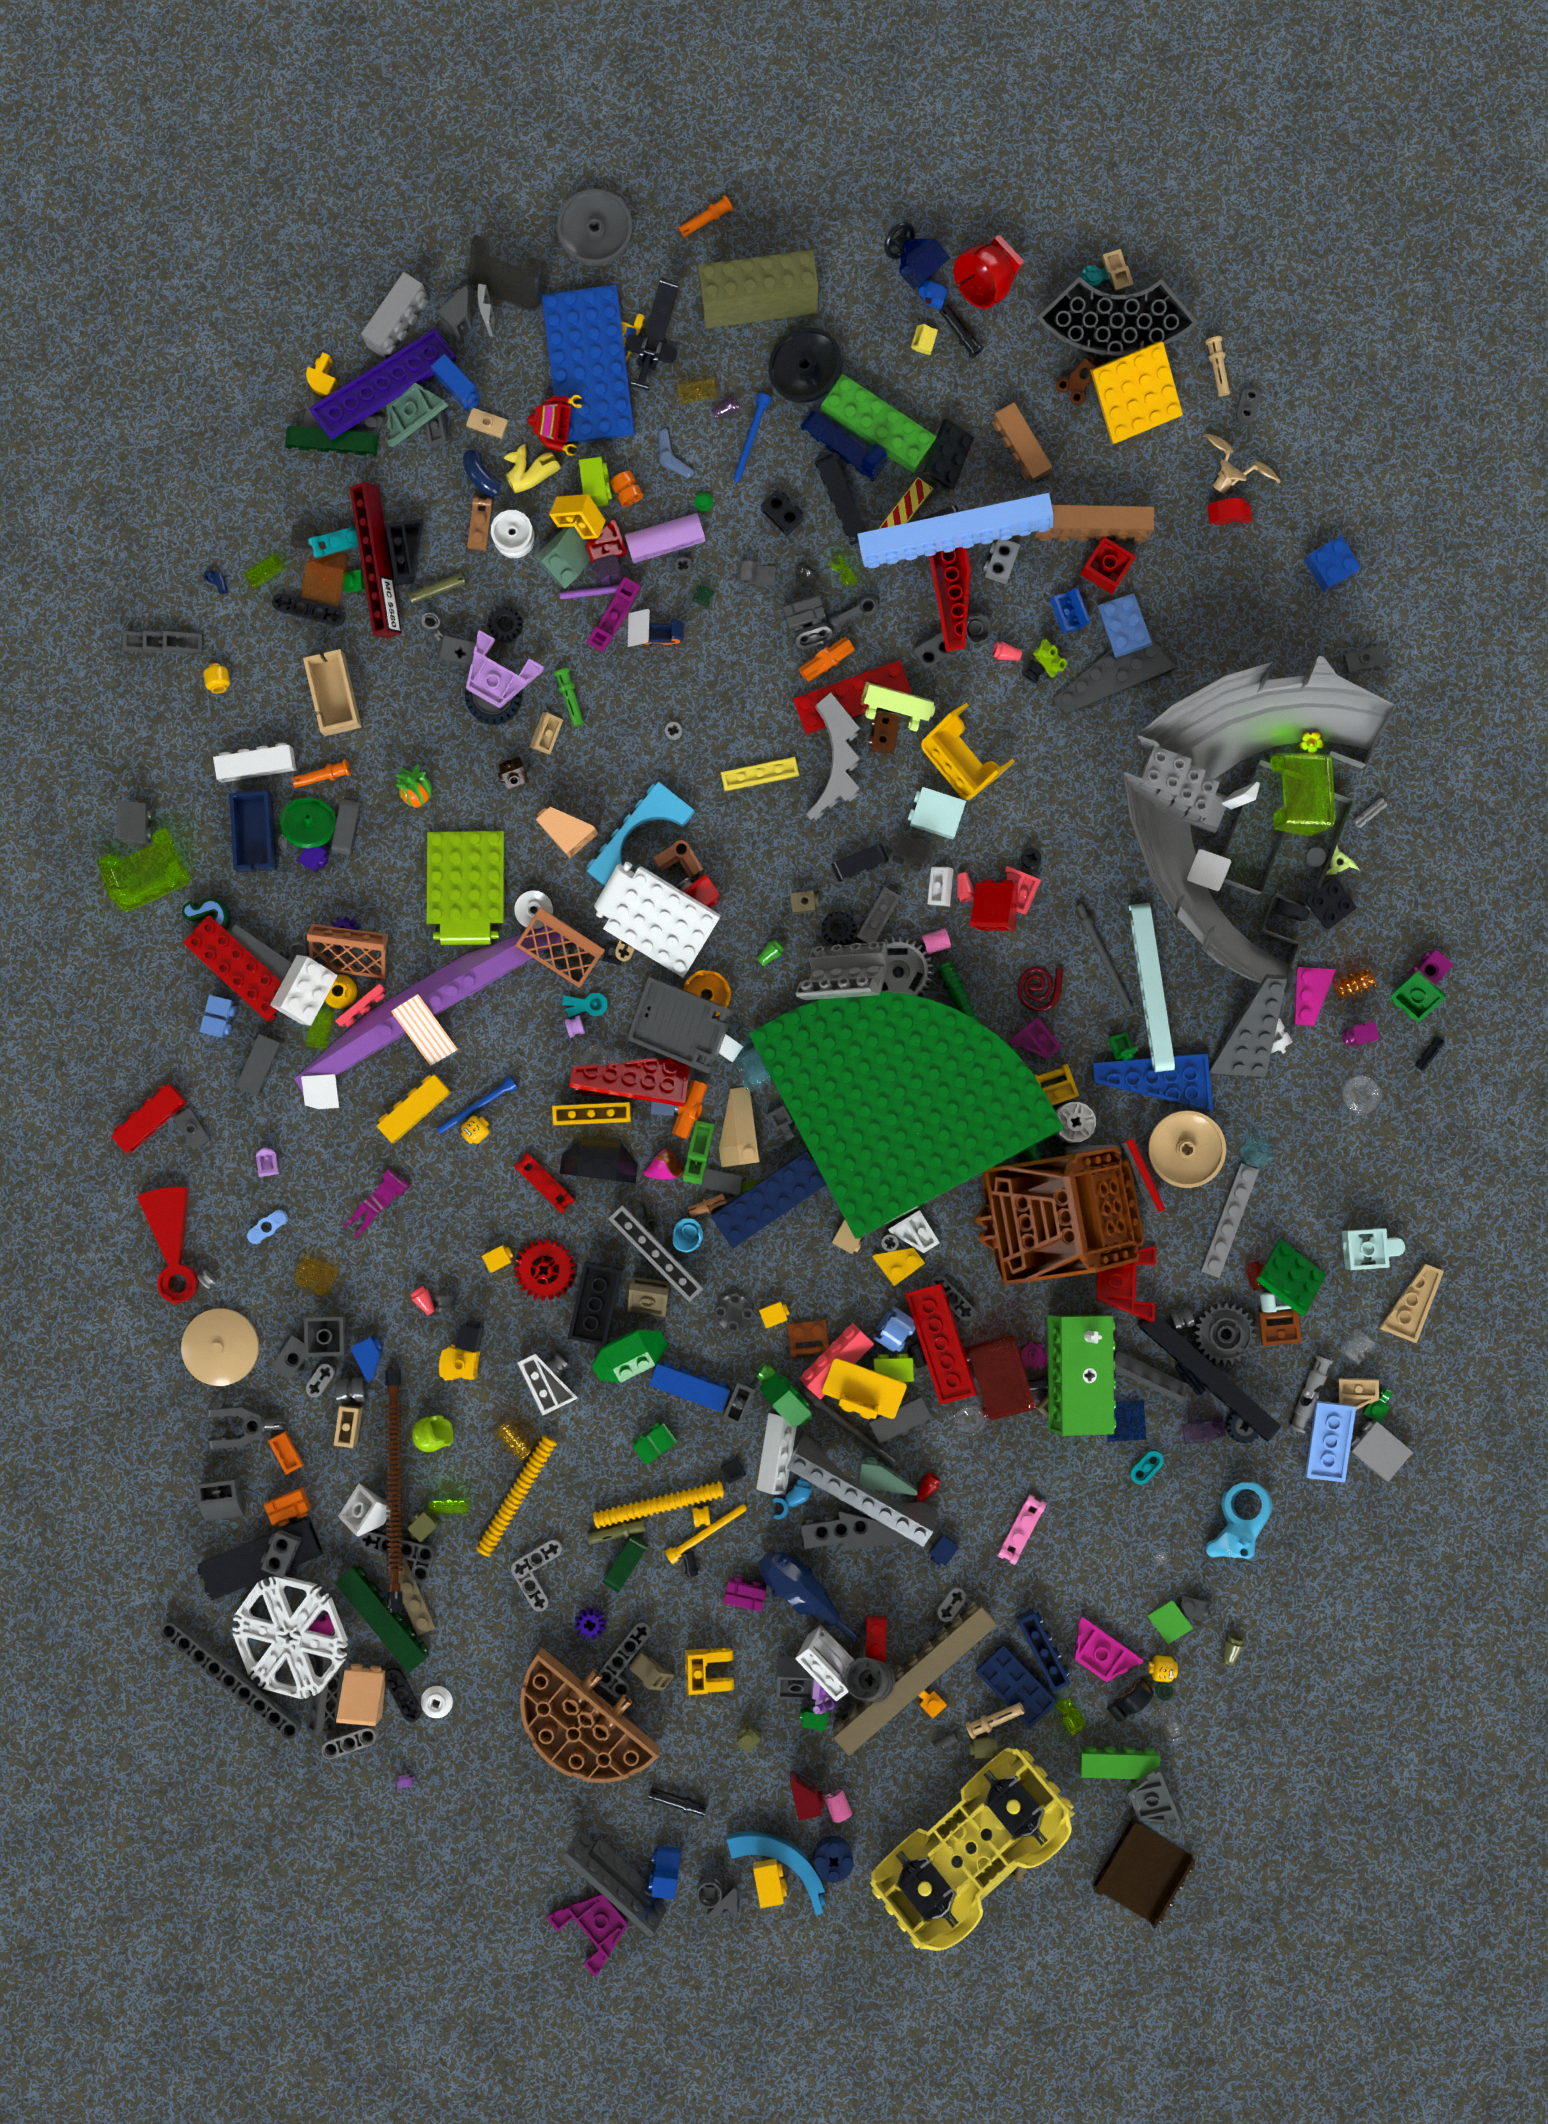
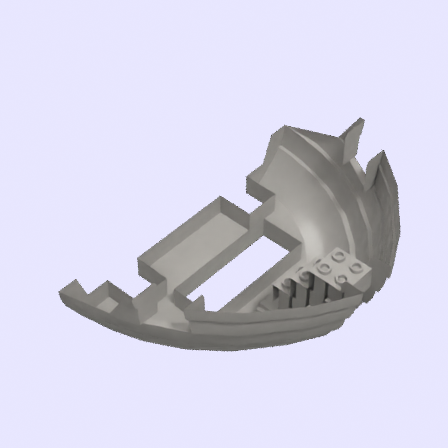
M1322 656L1317 657L1305 676L1267 680L1273 662L1224 676L1172 705L1138 735L1142 747L1146 749L1149 755L1141 777L1139 778L1126 772L1123 774L1129 817L1149 875L1174 916H1178L1182 923L1203 945L1202 949L1218 964L1226 966L1230 970L1257 983H1261L1266 974L1286 975L1285 994H1287L1294 976L1292 963L1300 943L1265 930L1264 927L1275 898L1301 905L1308 910L1310 907L1307 904L1277 893L1272 897L1259 932L1295 945L1289 963L1275 958L1250 942L1222 913L1207 887L1187 880L1196 857L1190 826L1194 825L1216 833L1226 806L1221 803L1227 796L1216 793L1220 782L1214 779L1247 757L1275 746L1303 741V734L1306 732L1310 734L1318 732L1321 734L1322 742H1333L1366 749L1368 753L1364 763L1330 751L1325 756L1313 791L1348 804L1316 890L1322 886L1354 801L1318 787L1328 758L1332 757L1361 769L1368 764L1375 742L1387 727L1395 704L1338 676ZM1260 760L1256 764L1249 785L1252 784L1259 765L1274 770L1276 772L1282 773L1284 775L1290 776L1297 780H1300L1301 782L1298 787L1292 806L1290 808L1289 814L1287 816L1286 822L1284 824L1283 830L1276 845L1275 851L1273 853L1272 859L1270 861L1269 867L1267 869L1260 890L1257 891L1251 889L1249 887L1230 881L1228 879H1224L1223 881L1226 884L1240 888L1255 895H1259L1263 892L1270 870L1274 863L1287 825L1289 823L1301 788L1303 786L1304 780L1306 778L1305 776L1270 764L1263 760ZM1244 805L1240 806L1229 838L1222 853V857L1225 856L1226 850L1228 848L1229 842L1231 840V837L1233 835L1234 829L1236 827L1237 821L1239 819L1240 813Z

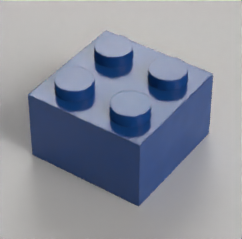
M1342 535L1313 551L1304 559L1323 592L1356 574L1361 569Z

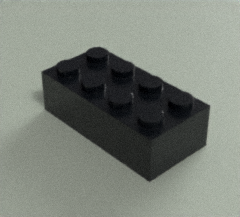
M584 1262L567 1339L599 1346L607 1345L623 1269Z

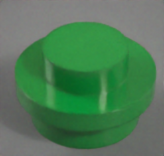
M699 493L694 499L695 508L700 512L709 511L713 506L712 497L708 493Z

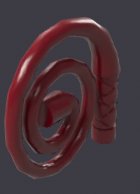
M1032 967L1021 975L1018 982V996L1022 1004L1028 1009L1045 1011L1054 1007L1060 999L1063 969H1056L1055 986L1051 1001L1044 1006L1037 1007L1030 1005L1023 997L1022 983L1025 977L1030 972L1039 971L1048 980V989L1045 994L1035 997L1028 990L1030 981L1034 978L1041 981V986L1039 984H1031L1030 991L1038 992V990L1044 989L1045 979L1038 974H1033L1026 979L1024 992L1028 998L1034 1001H1041L1047 998L1052 991L1053 984L1052 978L1046 970L1040 967Z

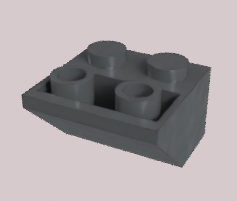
M464 286L462 289L456 290L448 302L445 301L441 304L438 314L443 326L458 341L472 329L473 301L468 288Z
M240 1477L204 1481L196 1485L197 1503L205 1521L244 1516Z

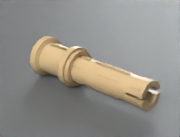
M1215 336L1207 339L1205 344L1208 345L1210 354L1208 359L1213 364L1218 396L1221 397L1229 395L1230 391L1223 360L1225 359V352L1222 350V337Z
M1018 1702L992 1715H982L976 1721L966 1722V1728L970 1737L975 1739L977 1735L984 1732L989 1733L993 1727L1025 1714L1021 1702ZM1009 1712H1012L1011 1714L998 1719V1717L1003 1716Z

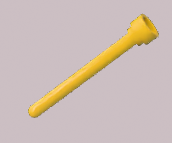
M745 1504L740 1505L679 1547H670L664 1552L672 1564L679 1561L682 1553L747 1510V1506Z

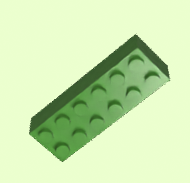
M844 374L841 375L836 385L821 404L822 413L913 474L916 473L932 450L937 437Z

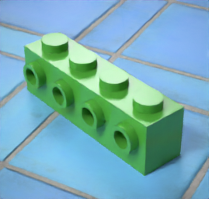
M1085 1746L1084 1749H1079V1774L1081 1778L1140 1779L1154 1768L1160 1766V1755L1153 1748H1143V1751L1132 1747L1116 1750L1114 1747L1096 1749L1093 1746Z

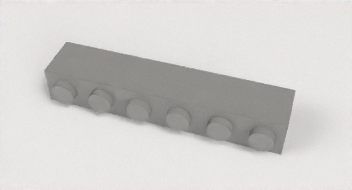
M624 1205L608 1218L689 1302L703 1290L704 1287Z

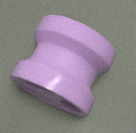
M580 1015L576 1016L575 1019L565 1020L570 1038L574 1037L575 1034H585Z

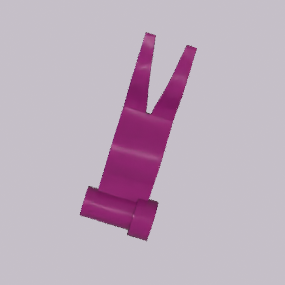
M390 1168L382 1175V1178L385 1180L376 1191L365 1199L354 1213V1216L342 1225L346 1228L360 1218L365 1211L369 1210L363 1224L354 1234L355 1238L369 1227L375 1216L383 1211L397 1194L402 1196L405 1193L404 1190L410 1188L411 1185L407 1181L400 1179Z

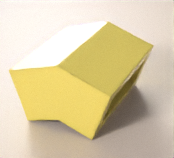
M926 324L917 325L911 348L917 352L931 355L938 329L931 328Z

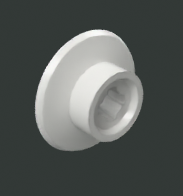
M432 1686L421 1697V1707L429 1717H444L452 1708V1696L444 1687ZM434 1699L440 1701L438 1707L432 1704Z

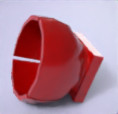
M997 235L990 245L976 244L964 251L955 260L953 274L956 285H959L962 281L973 275L957 288L963 297L975 307L989 309L1002 301L1010 292L1011 284L1025 261L1000 235Z

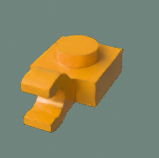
M924 1689L918 1695L922 1699L919 1702L920 1706L932 1718L947 1706L934 1690L928 1693Z

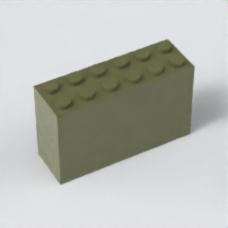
M813 250L698 265L705 328L817 314L818 281Z

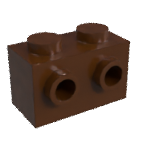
M877 711V716H875L874 720L872 719L871 727L875 728L874 735L870 734L868 746H872V752L894 755L900 714Z

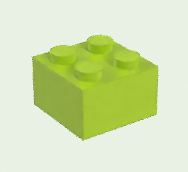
M602 457L579 460L583 494H589L597 507L609 505L608 499H612L607 463H603Z

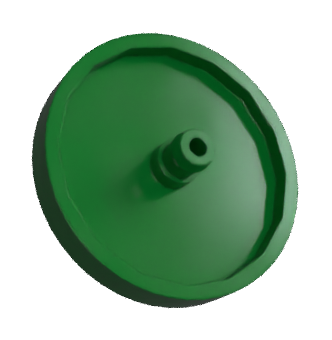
M316 798L294 800L283 809L280 815L281 832L285 839L295 846L302 848L319 847L327 843L334 836L336 815L333 809L322 800Z

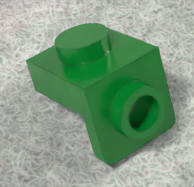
M361 569L343 573L344 592L366 591L363 571Z
M1127 1032L1107 1039L1115 1060L1123 1059V1061L1132 1059L1138 1051L1137 1047L1133 1048Z

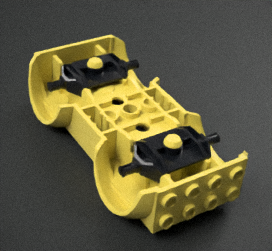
M1005 1748L964 1785L961 1789L962 1801L928 1832L923 1829L915 1830L872 1871V1882L870 1884L873 1887L871 1889L873 1894L878 1899L882 1898L887 1912L890 1915L894 1914L899 1920L897 1922L898 1926L902 1931L909 1933L911 1936L910 1941L917 1949L920 1947V1949L940 1951L960 1942L980 1922L983 1915L981 1900L1018 1866L1033 1868L1044 1863L1056 1854L1068 1840L1072 1830L1070 1818L1075 1814L1072 1810L1074 1806L1067 1798L1059 1795L1061 1790L1054 1782H1048L1046 1779L1048 1775L1040 1766L1033 1764L1035 1759L1028 1751L1017 1748ZM988 1828L991 1830L992 1838L989 1841L982 1839L981 1832L983 1829ZM970 1842L976 1844L977 1849L974 1854H969L966 1850V1846ZM954 1856L962 1858L963 1864L960 1868H955L952 1865V1858Z

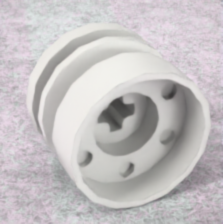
M1070 1102L1056 1110L1065 1130L1055 1135L1062 1141L1068 1143L1082 1142L1093 1134L1096 1126V1117L1092 1109L1086 1104ZM1078 1118L1077 1122L1079 1123V1126L1077 1125L1073 1127L1071 1119Z

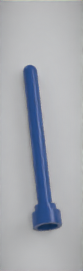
M757 394L755 400L757 409L733 477L735 482L741 480L764 409L770 406L772 398L766 394Z
M509 1075L503 1079L504 1082L501 1083L500 1087L437 1128V1132L440 1134L444 1133L504 1092H513L518 1088V1085L513 1082L514 1079Z

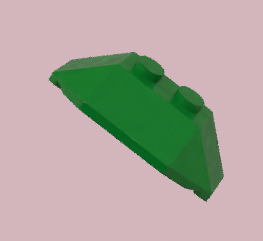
M636 1329L601 1347L591 1367L599 1380L621 1383L655 1366L667 1349L668 1343L660 1330Z

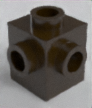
M520 757L498 764L501 771L498 773L501 784H506L507 789L516 788L521 784L529 782Z

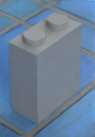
M1368 1421L1363 1425L1361 1429L1363 1432L1359 1437L1355 1436L1351 1440L1350 1452L1383 1480L1389 1482L1413 1452L1377 1421Z

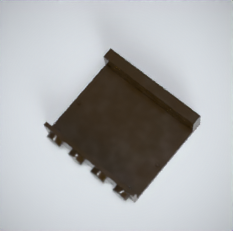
M1131 1819L1092 1887L1097 1894L1107 1895L1149 1921L1152 1927L1156 1929L1157 1925L1163 1922L1165 1918L1164 1913L1167 1908L1173 1905L1175 1901L1174 1896L1177 1891L1183 1888L1185 1884L1184 1879L1187 1874L1193 1871L1195 1859L1188 1852L1134 1819Z

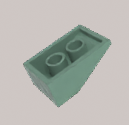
M574 526L564 527L534 558L559 586L566 589L580 575L590 560L585 548L586 543L590 539H582Z
M865 1456V1460L860 1459L857 1483L864 1488L917 1495V1489L913 1484L881 1462H878L875 1457Z

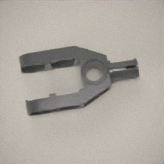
M247 1406L206 1409L207 1419L213 1417L224 1419L233 1416H240L244 1419V1435H240L237 1438L235 1436H224L222 1439L208 1438V1449L243 1447L265 1435L267 1430L284 1429V1424H276L284 1422L283 1417L267 1419L264 1413ZM251 1421L257 1423V1430L251 1428Z

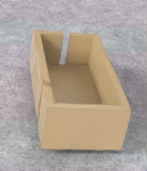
M341 649L324 653V657L328 660L327 662H325L320 654L303 658L315 712L318 714L316 716L320 732L324 736L362 728L345 654Z

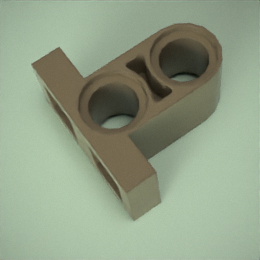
M639 1650L629 1664V1669L644 1682L643 1685L647 1689L664 1691L675 1674L664 1669L652 1657H647L643 1654L644 1651Z

